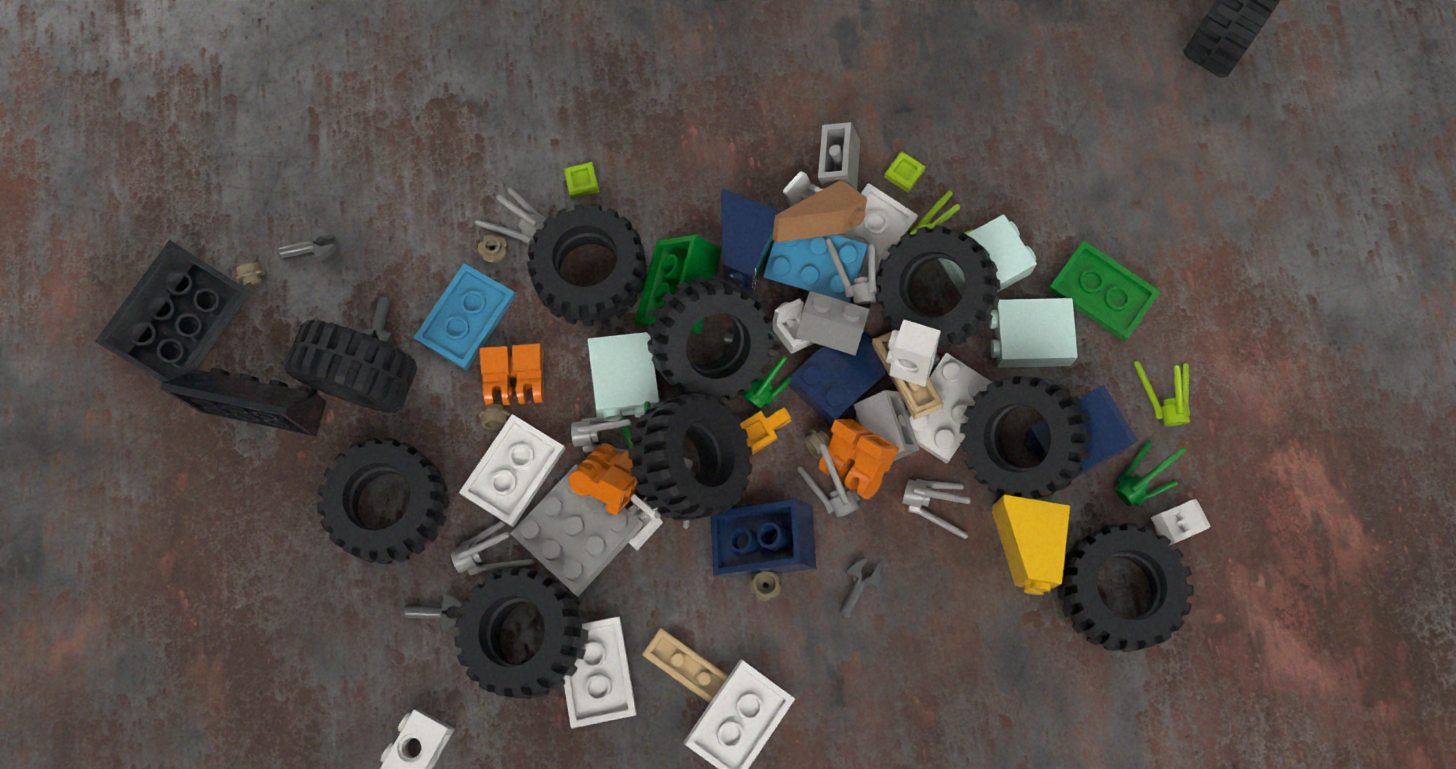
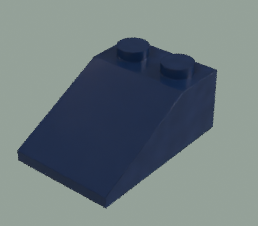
M863 332L856 356L823 346L790 376L789 387L832 427L835 420L843 419L854 408V404L862 401L888 375V372L875 351L872 340Z
M798 499L730 509L725 513L711 516L714 576L751 575L763 571L789 573L817 569L812 505Z

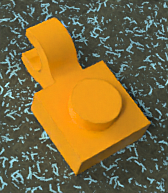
M785 407L768 418H765L762 411L740 423L741 428L746 429L749 436L746 440L748 447L751 446L752 455L778 439L774 432L775 430L792 422L791 416Z

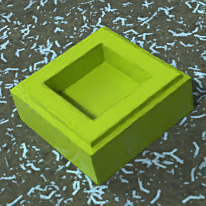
M901 151L885 172L884 178L909 193L924 173L926 166Z
M592 162L563 168L571 199L600 192Z

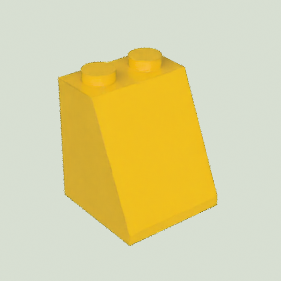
M1003 495L993 505L992 514L1014 584L1018 587H1024V593L1044 595V592H1051V589L1062 584L1070 506Z

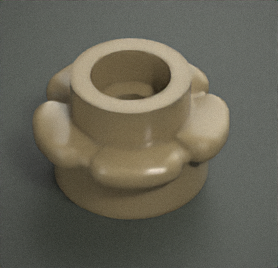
M495 234L486 235L483 237V241L478 244V253L487 262H500L507 253V242L502 236L497 237ZM495 246V249L490 250V247Z
M260 262L247 263L236 267L238 276L235 279L243 281L245 286L256 284L262 281L261 276L265 275L266 271L262 270Z
M490 404L486 406V410L480 411L479 417L482 418V426L484 428L501 430L509 419L510 413L504 410L502 405Z
M811 429L809 431L810 435L804 438V443L809 452L819 459L823 455L819 447L820 444L824 443L828 449L831 440L822 430L817 433L816 430Z
M763 571L755 573L754 579L750 581V590L760 601L766 602L770 598H776L781 591V586L779 585L780 577L775 572ZM765 582L769 584V587L766 589L762 586Z

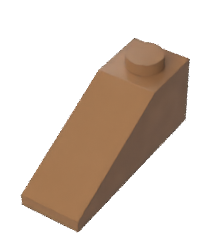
M839 180L775 215L772 239L775 242H784L842 234L863 222L867 197L843 180Z

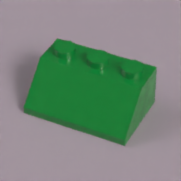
M698 235L656 241L634 324L644 328H648L649 323L655 324L656 318L652 315L656 306L662 308L665 304L662 298L668 292L672 295L678 292L676 286L680 283L685 282L688 285H692L693 278L703 277L708 280L711 276L715 277L722 249ZM704 318L692 328L689 335L701 333Z

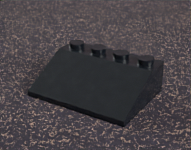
M169 240L95 342L157 380L165 382L195 371L251 292Z
M211 368L210 372L195 370L162 382L160 387L162 391L200 413L315 437L317 436L327 402L318 395V390L310 387L299 386V390L291 389L284 382L270 380L269 384L259 382V378L247 374H240L239 378L229 376V372L218 368Z

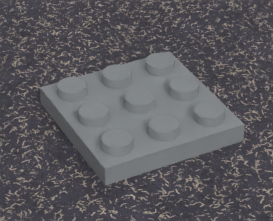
M575 464L510 534L578 597L644 525L625 507L616 516L606 511V503L590 495L581 496L576 494L569 485L570 474L578 468V465Z

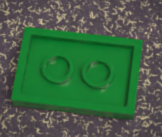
M1084 240L1048 289L1049 292L1058 298H1072L1073 308L1123 342L1129 338L1161 292Z

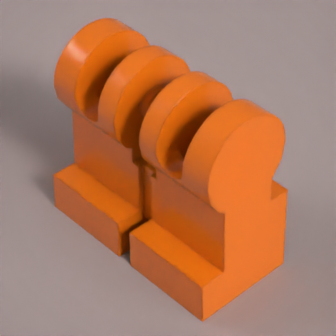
M540 343L513 345L512 352L508 346L479 348L481 374L483 376V396L486 406L496 404V394L498 391H501L503 405H511L513 387H511L510 378L516 377L515 392L519 404L527 403V391L532 388L534 402L544 403V349Z
M837 419L831 428V432L834 434L827 450L841 482L845 481V486L852 491L857 489V494L862 498L870 499L878 491L882 477L885 472L889 471L899 447L878 434L872 435L873 431L853 419ZM822 455L819 469L825 474L830 475Z
M607 443L599 444L569 476V485L576 494L581 496L590 495L606 503V511L616 516L630 501L629 498L638 492L635 486L638 482L636 477H632L630 471L633 464L632 459H629V451L626 450L622 454L615 447Z

